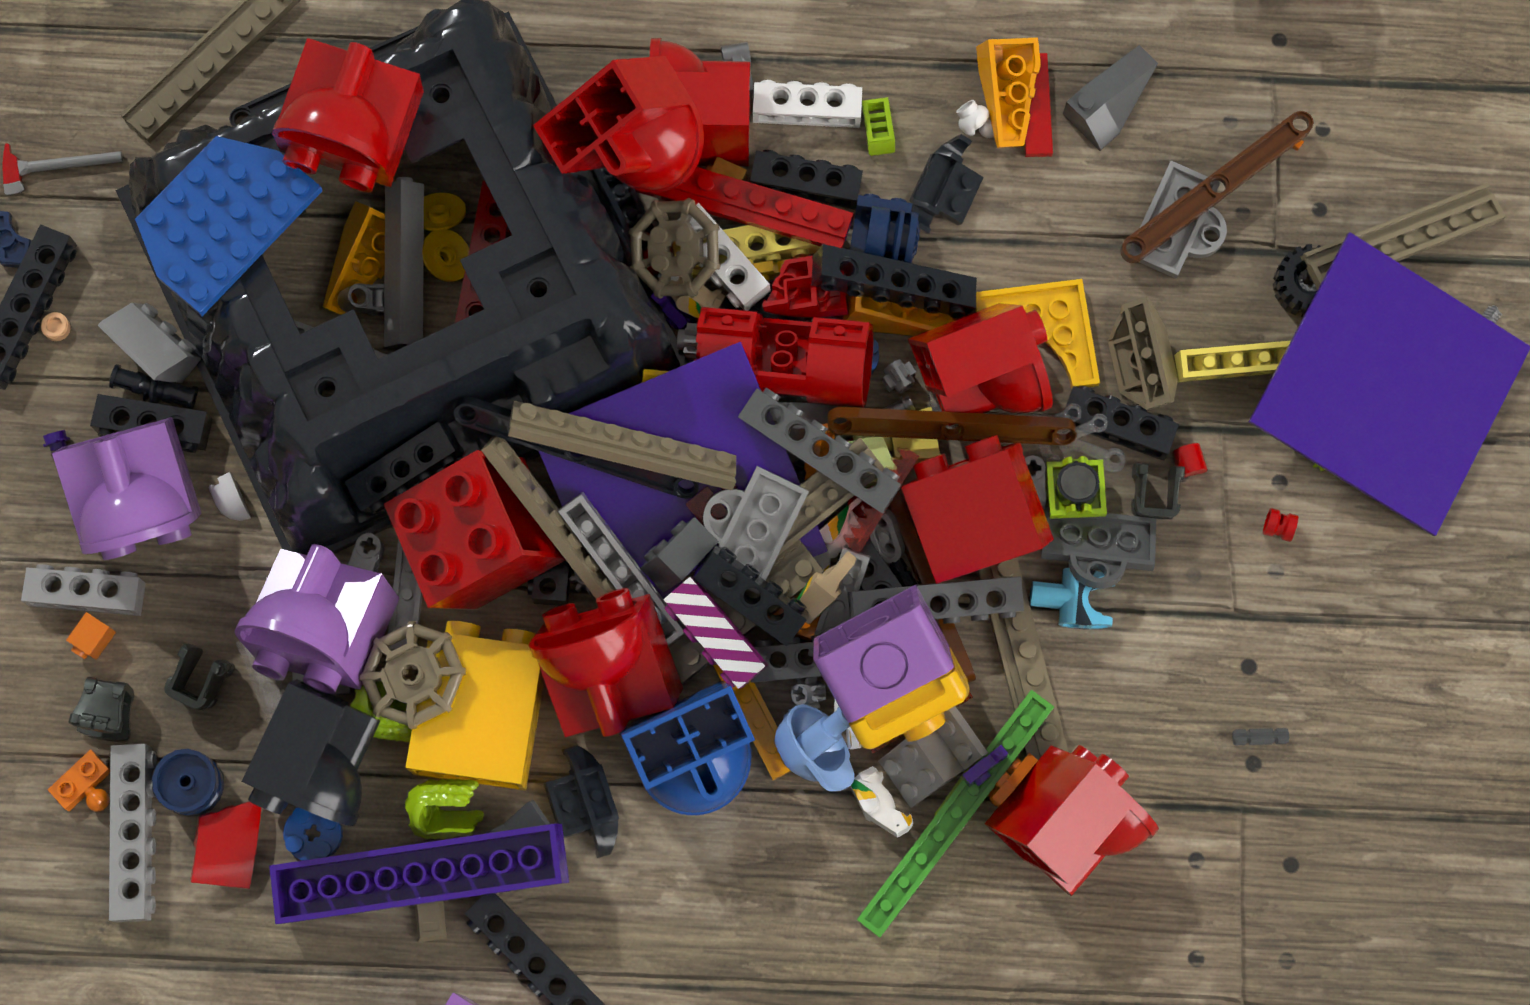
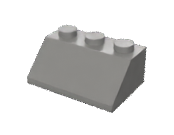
M132 302L98 324V327L153 380L183 383L201 360V357L195 352V346L188 340L181 339L176 334L177 329L169 322L162 321L157 316L158 311L148 303L138 304Z

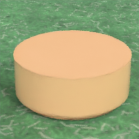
M49 313L41 321V331L51 341H61L70 333V322L61 313Z

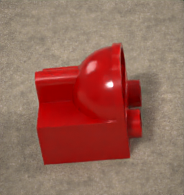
M307 38L280 116L272 131L280 152L285 153L282 162L294 169L298 167L307 174H316L319 164L339 170L341 173L338 180L342 184L363 192H372L375 182L391 187L424 93L420 74L375 60L373 51L360 43L350 42L348 49L344 50Z
M651 38L649 57H667L699 111L703 124L704 144L697 166L713 165L717 157L737 166H749L750 62L701 61L696 54L682 45L670 41H662V38Z
M666 56L612 60L533 125L562 174L606 168L610 174L624 184L648 193L671 190L684 183L696 169L704 144L703 124L699 111Z
M998 303L908 338L926 390L935 393L941 412L983 414L998 408L1010 413H1031L1035 411L1044 412L1052 408L1051 387L1037 346L1047 342L1048 339L1042 319L1036 310L1026 313L1023 305ZM956 423L948 424V426L950 427L952 425H955Z
M998 435L965 446L969 458L949 465L944 453L913 465L917 479L903 485L901 489L936 584L1043 549L1054 540L1026 464L1021 442L1002 447Z
M622 588L598 597L596 599L597 609L578 614L575 604L570 603L550 609L542 615L544 624L530 641L529 648L532 657L537 659L565 737L600 728L604 737L612 736L623 731L631 719L674 708L683 690V686L650 594L632 599L629 589Z
M1078 745L1072 753L1050 746L1015 790L985 822V825L1023 861L1042 870L1070 896L1077 891L1105 856L1129 852L1144 843L1148 838H1153L1159 830L1153 818L1121 787L1129 778L1126 771L1108 756L1101 754L1097 758L1081 745Z

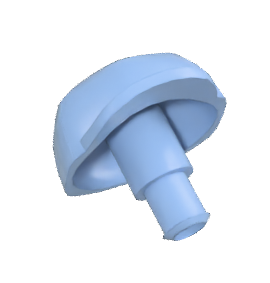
M805 704L789 709L783 716L774 739L777 750L786 767L806 780L819 782L823 788L831 792L847 789L854 782V771L849 760V749L842 736V732L850 726L840 707L830 716L817 708Z

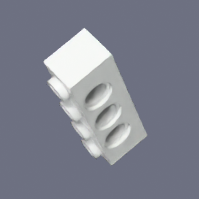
M772 80L754 82L753 123L860 128L862 87H856L853 84L830 86L823 82L815 83L814 85H804L798 81H791L787 84L776 83ZM778 98H783L787 102L785 104L779 105L776 104L774 100ZM809 99L812 100L814 104L810 106H805L801 103V101ZM838 101L841 105L831 107L828 102Z
M700 203L696 204L714 224H717ZM692 217L690 220L691 227L695 231L700 232L703 228ZM720 228L718 231L719 255L727 256V260L721 264L719 270L717 269L711 275L710 279L718 288L723 286L729 294L726 296L735 308L741 306L744 311H748L771 292L770 284ZM707 242L703 244V254L705 257H708ZM735 275L745 277L741 284L730 282L731 278Z

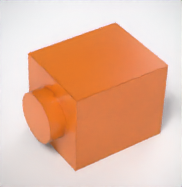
M86 612L66 641L74 645L71 651L83 659H86L89 655L97 660L116 634V631Z

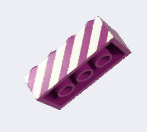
M689 577L663 599L667 603L664 609L674 621L681 620L686 626L683 632L693 643L699 642L705 650L701 653L712 666L716 664L720 666L724 671L720 674L723 680L731 685V687L743 688L766 669L769 664L705 588L695 581L694 577Z

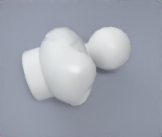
M970 100L956 111L960 117L958 126L963 133L973 136L975 135V130L979 128V132L984 138L994 137L991 121L988 120L990 113L985 106L977 105L974 100Z

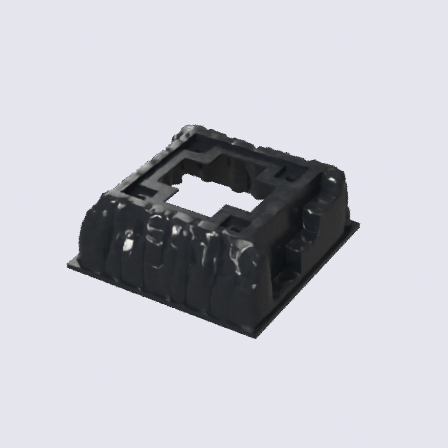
M460 0L448 9H434L426 14L413 34L396 44L393 53L380 54L375 58V60L420 74L424 93L404 148L411 163H415L465 140L512 234L508 238L460 259L484 310L377 359L354 309L300 334L263 255L244 272L203 316L158 279L135 218L215 136L280 152L272 131L284 104L281 102L264 109L261 114H251L233 127L225 125L217 130L208 125H203L194 129L179 131L176 142L167 143L163 151L154 154L152 157H135L134 161L130 164L129 184L115 190L184 339L195 346V352L201 357L197 367L275 535L284 550L307 555L311 545L318 544L336 554L356 544L357 539L363 534L371 533L375 535L392 527L393 525L386 508L376 514L360 511L345 481L435 423L442 422L450 426L464 451V454L457 457L458 461L476 450L481 451L493 435L463 426L455 420L454 409L457 401L462 397H474L510 410L514 401L568 414L642 383L644 369L671 371L689 363L685 354H683V350L677 349V338L666 320L660 305L651 298L653 291L637 276L636 271L630 267L632 266L631 249L591 171L586 170L562 174L533 125L554 109L557 104L509 11L504 13L489 1ZM442 96L449 97L445 103L436 102ZM542 288L547 290L543 297L538 298L532 295L536 289ZM328 387L335 388L332 396H322L324 389ZM470 406L460 408V412L465 416H473L475 414V410ZM506 440L517 456L525 458L526 462L541 456L538 450ZM429 448L425 453L427 462L433 458L432 448ZM408 463L404 464V466L402 467V474L404 477H406L410 472V466ZM443 467L440 468L439 470H437L436 472H434V475H435L436 473L442 471V470H443ZM382 478L379 482V490L381 492L386 488L385 478Z

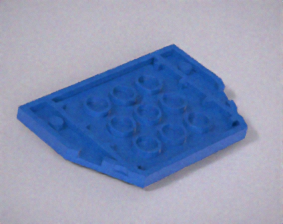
M215 136L135 218L158 279L201 316L220 299L323 191L321 186L300 168L294 169L285 165L282 162L284 155L277 150Z

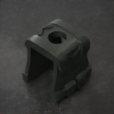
M1134 463L1132 466V478L1135 479V499H1132L1131 502L1133 515L1159 520L1173 519L1181 508V504H1178L1180 481L1184 479L1185 467L1173 466L1168 472L1167 509L1144 507L1148 464Z
M184 643L177 654L180 660L173 677L170 676L167 679L164 691L169 697L189 707L199 710L212 708L218 700L215 696L225 677L232 675L235 665L227 660L214 661L198 697L183 689L200 660L203 650L195 645Z
M87 677L81 698L73 713L70 714L68 723L77 727L76 731L91 738L113 742L128 741L131 732L129 718L134 699V690L128 683Z

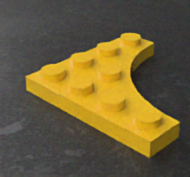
M1082 279L976 292V312L998 303L1023 305L1026 313L1036 310L1042 319L1048 340L1045 343L1054 351L1064 366L1071 390L1073 386L1078 388L1079 386H1099L1100 379Z

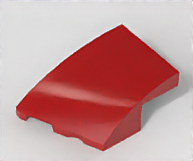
M812 256L788 259L784 261L780 269V275L775 278L772 284V292L767 301L764 300L763 309L766 312L795 317L848 315L847 293L824 291L821 287L811 285Z
M249 801L237 806L231 805L223 808L221 811L206 813L198 817L194 839L195 855L190 877L191 883L250 889L258 841L261 807Z

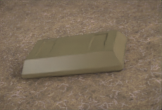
M444 901L414 905L418 943L447 939Z

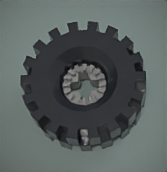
M1307 244L1304 249H1301V246L1296 247L1292 253L1290 251L1279 264L1273 279H1276L1273 283V290L1278 291L1275 295L1277 301L1283 299L1284 302L1281 306L1284 309L1290 306L1292 308L1290 313L1295 316L1298 312H1302L1301 317H1304L1318 291L1315 284L1309 288L1307 284L1302 283L1306 277L1313 281L1306 269L1308 266L1305 260L1302 261L1301 259L1304 253L1314 250L1312 249V244Z

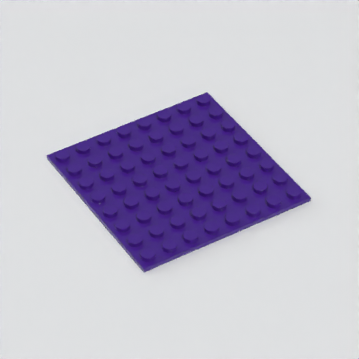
M1349 232L1255 408L1249 423L1432 536H1436L1530 350V346Z
M741 341L568 413L736 455V484L734 489L745 491L756 466L800 485L786 449L738 418L757 388L761 390ZM769 411L767 414V421L769 424L775 425L772 415ZM539 451L562 506L581 492H584L639 567L646 562L643 557L650 549L657 546L663 539L668 542L674 536L671 530L680 521L683 520L687 523L695 517L704 526L703 514L707 502L714 494L724 490L723 488L699 483V490L696 496L684 499ZM685 479L681 480L679 485L684 489H690L694 486V483ZM717 503L712 506L710 512L715 519H723L727 515L728 510L724 504ZM817 525L800 538V541L813 557L828 551ZM707 555L692 570L699 566ZM647 576V578L650 580V582L653 584V586L656 588V590L659 592L663 599L683 583V581H681L678 584L671 587L670 589H668L667 591L663 592Z

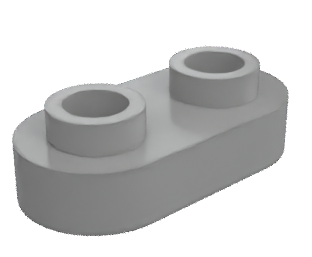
M887 508L884 513L875 509L866 521L872 544L886 563L896 562L905 551V545L896 517ZM880 517L883 518L887 523H883ZM888 543L893 544L895 549L891 548Z

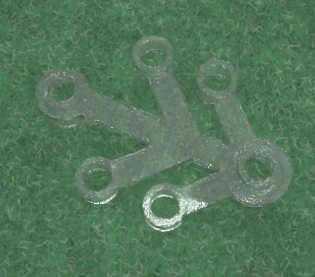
M1072 403L1064 411L1049 417L1070 418L1075 422L1080 419L1082 409L1078 404ZM1074 408L1078 411V415L1071 417L1068 414V410ZM1032 414V415H1030V416H1043V415H1040V414ZM1096 414L1091 421L1077 426V438L1074 442L1068 445H1059L1064 458L1072 456L1073 459H1077L1074 452L1076 450L1096 459H1103L1105 469L1110 472L1121 471L1126 462L1124 452L1118 448L1106 450L1078 439L1093 432H1103L1108 425V420L1103 414ZM1102 419L1105 425L1100 428L1096 427L1094 421ZM1070 430L1064 432L1057 431L1058 434H1067L1068 432H1070ZM1037 444L1043 456L1045 467L1049 459L1061 461L1058 455L1053 454L1050 445ZM1111 455H1118L1120 461L1112 463L1109 457Z

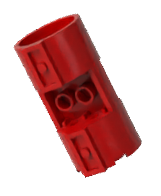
M701 308L697 323V359L741 341L762 392L765 388H768L776 394L806 396L808 403L865 408L870 388L874 349L873 324H870V322L813 317L812 322L763 318L762 314L752 311Z

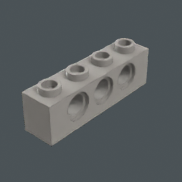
M37 564L36 568H26L21 601L32 607L141 616L146 583L138 577V574L132 572H121L120 576L110 575L109 571L93 569L92 573H83L82 569L76 567H65L64 571L54 570V567L50 565ZM56 581H61V588L57 592L51 593L52 584ZM89 583V591L84 595H79V588L83 584ZM115 585L118 586L117 594L107 598L108 589Z

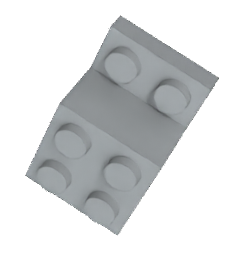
M956 706L944 712L946 722L939 729L913 742H908L905 739L878 761L910 808L916 806L934 791L954 780L988 754Z

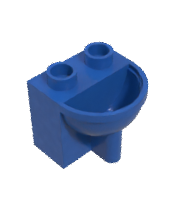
M723 681L677 701L674 708L649 714L628 723L625 729L620 732L644 788L657 803L673 812L684 815H704L717 811L730 803L739 794L748 778L751 766L750 742L754 741L755 738L731 685Z

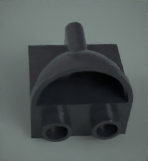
M299 679L289 682L241 781L254 787L248 800L276 814H281L283 809H286L288 803L328 820L348 826H355L359 818L358 810L362 798V785L358 768L381 720L349 706V702L341 698L318 691Z

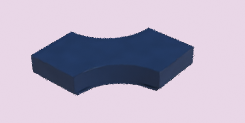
M0 211V264L4 267L19 268L32 240L21 237L14 231L10 212Z

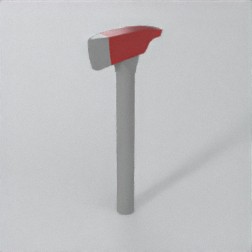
M5 143L2 161L4 193L6 195H13L24 191L22 176L30 172L123 162V153L119 151L28 162L19 160L12 154L11 145Z

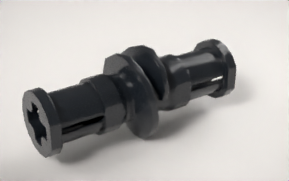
M119 364L114 366L109 380V388L115 389L118 387L138 395L143 394L144 402L150 399V403L158 404L162 400L167 403L172 402L187 406V409H193L198 396V386L191 388L176 384V382L153 380L145 373L123 369Z

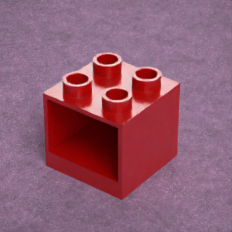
M479 450L474 451L384 503L428 608L479 609L566 560L484 453ZM519 457V458L521 459V461L524 463V465L527 467V469L529 470V467H528V465H527V463H526V461H525V458Z

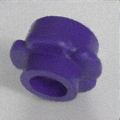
M65 430L44 435L45 444L43 447H50L51 451H56L61 447L67 446L66 442L70 440V437H67Z

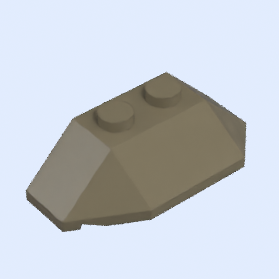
M1146 296L1123 304L1108 339L1120 394L1146 410L1174 402L1178 376L1166 326L1149 297Z

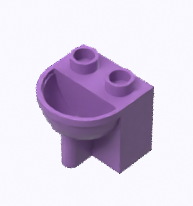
M172 417L64 446L52 453L80 541L79 545L82 554L101 552L103 560H109L135 552L137 550L135 543L156 537L158 544L162 545L192 535L189 524L193 523L202 513Z
M312 544L307 555L280 549L256 604L251 607L245 617L239 620L235 629V635L255 657L252 668L268 678L284 680L288 671L304 675L303 682L324 693L334 694L339 684L360 690L363 683L359 681V674L363 673L374 645L373 640L376 637L381 638L384 636L400 598L381 573L341 564L333 552L324 546Z

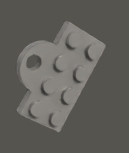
M1170 161L1140 228L1208 177ZM1211 182V189L1214 192H1217V189L1221 182ZM1214 207L1210 208L1139 261V263L1177 279L1187 256L1205 258L1217 252L1222 246L1227 234V226L1222 214ZM1208 230L1216 232L1218 240L1215 242L1206 240L1204 232ZM1132 243L1128 253L1132 256H1137L1141 253V248L1139 245Z
M756 466L745 491L734 488L733 490L724 489L709 499L703 514L704 526L719 541L718 547L721 549L726 547L737 556L736 560L744 566L750 564L760 573L759 576L766 581L809 490ZM717 503L724 504L728 510L727 515L723 519H715L710 512L713 505ZM726 571L722 574L723 578L730 581L737 579L736 574L731 571ZM749 588V589H748V590H751V591H753V592H755V593H757V594L760 593V592H759L757 589H755V588Z

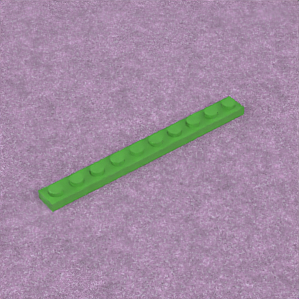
M1033 690L1028 693L987 747L988 754L984 756L987 757L997 747L1002 745L1008 752V757L989 771L991 777L982 785L977 786L974 783L969 787L964 779L961 781L857 920L881 938L996 786L997 781L1012 765L1054 709L1052 704Z

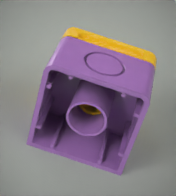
M917 585L902 591L814 638L813 660L859 744L865 749H874L901 734L905 736L908 742L928 736L946 722L944 712L962 703L969 695L967 678Z

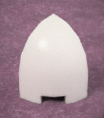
M230 472L217 478L219 484L215 486L211 484L209 486L214 503L221 514L233 520L251 519L236 479Z

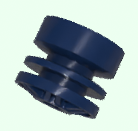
M872 206L864 253L884 257L885 253L891 254V259L897 260L899 255L903 256V262L911 263L917 252L920 235L919 213L911 212L910 221L907 224L904 223L905 211L900 210L897 220L894 222L891 221L890 208Z

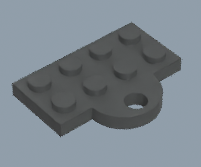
M1045 506L1044 513L1054 540L1041 549V558L1068 561L1072 575L1083 585L1095 589L1109 588L1122 579L1126 568L1145 571L1154 570L1156 550L1155 518L1107 513L1105 517L1050 519L1049 506ZM1100 570L1105 576L1096 578L1090 571Z

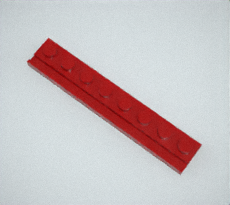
M696 167L692 175L684 183L671 190L648 193L635 189L637 193L664 201H682L690 198L695 201V205L700 203L708 214L751 225L820 247L825 244L842 248L854 218V214L846 210Z

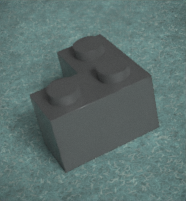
M695 517L687 523L683 520L680 521L671 530L674 536L668 542L663 539L643 557L646 562L640 569L663 592L681 582L719 542Z

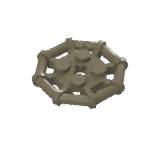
M687 198L682 201L662 202L654 200L636 225L629 229L632 263L630 267L636 271L637 276L654 292V296L659 299L663 298V296H690L693 298L698 295V291L711 275L721 267L718 250L719 225L714 224L695 205L693 199ZM666 212H681L680 220L669 221ZM692 217L703 228L700 232L695 231L691 227L690 220ZM657 218L660 224L654 227L651 233L644 232L652 221ZM704 238H707L708 257H705L703 254ZM642 240L648 241V258L642 260ZM674 241H676V245L681 246V251L676 252V256L670 251V246H672ZM700 263L703 264L704 268L693 278L691 273L694 271V267ZM652 266L655 271H659L661 274L660 280L658 281L646 268ZM682 276L684 285H669L671 277Z
M408 621L407 625L381 638L376 637L373 640V648L363 673L359 674V681L364 685L373 707L372 713L377 718L381 716L406 725L409 729H416L419 724L446 711L449 713L453 709L451 705L462 677L466 675V668H463L451 641L452 636L448 632L442 633L419 625L416 621ZM417 637L427 639L433 643L429 649L418 646L416 644ZM405 638L407 639V644L393 651L389 647ZM441 650H443L450 667L441 668L436 656ZM384 653L387 655L385 668H382L381 672H376ZM410 667L418 670V675L414 681L405 679V676L409 674L408 669ZM448 676L450 678L441 697L436 692L442 685V677ZM382 681L387 692L383 698H381L375 682ZM429 698L436 702V704L417 712V704ZM394 700L407 704L406 713L391 708L390 705Z

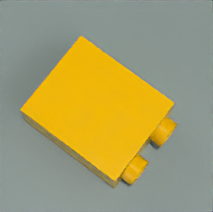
M447 621L445 632L452 636L451 641L463 668H466V675L462 677L451 705L453 709L449 713L446 711L419 724L416 729H412L405 768L417 776L445 780H475L481 785L526 791L544 685V678L537 659L532 657L529 643L535 636V633L519 629H503L501 641L479 638L481 629L479 625L462 621ZM428 640L426 648L429 649L433 642ZM443 650L436 654L441 668L450 667ZM448 676L442 677V685L436 692L441 697L450 677ZM429 698L417 704V712L436 704V702Z

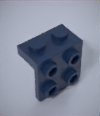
M875 194L858 195L850 250L864 253L872 206L890 208L891 221L896 222L900 210L905 211L904 223L909 224L913 203H907L906 200L901 198L881 199ZM885 253L884 257L891 259V254ZM898 255L897 260L903 261V256Z

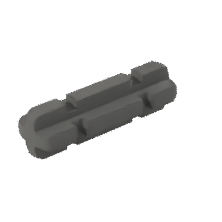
M1272 728L1249 729L1248 731L1236 729L1232 732V741L1235 746L1245 745L1246 743L1249 745H1272L1274 742L1276 744H1286L1289 742V731L1287 728H1276L1274 731Z

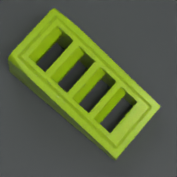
M888 97L863 100L862 110L869 155L894 153L895 137ZM884 110L881 113L869 114V111ZM885 120L884 122L870 123L873 121ZM885 130H887V132L873 133V134H872V132H878V131H885Z

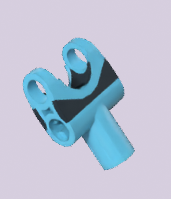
M1070 568L1063 569L1062 584L1032 581L1030 606L1060 609L1059 626L1075 629H1103L1112 627L1113 618L1096 612L1089 604V592L1095 590V588L1085 586L1076 580ZM1096 570L1090 571V573L1096 578H1102L1105 576L1103 572Z

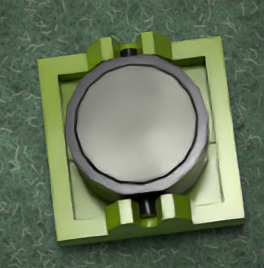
M1071 456L1066 457L1062 461L1046 463L1050 519L1105 517L1107 515L1103 459L1088 460L1085 456L1073 459Z

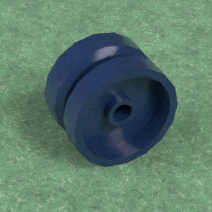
M191 749L175 750L164 756L157 764L152 777L153 792L158 801L167 809L188 817L199 816L212 810L220 801L224 790V776L218 764L203 753ZM191 778L190 785L185 787V784L189 783L188 779Z

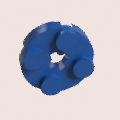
M298 807L285 823L283 838L286 849L301 861L329 857L339 849L343 838V828L340 823L320 817ZM316 825V829L321 832L320 837H315L313 841H309L306 831Z

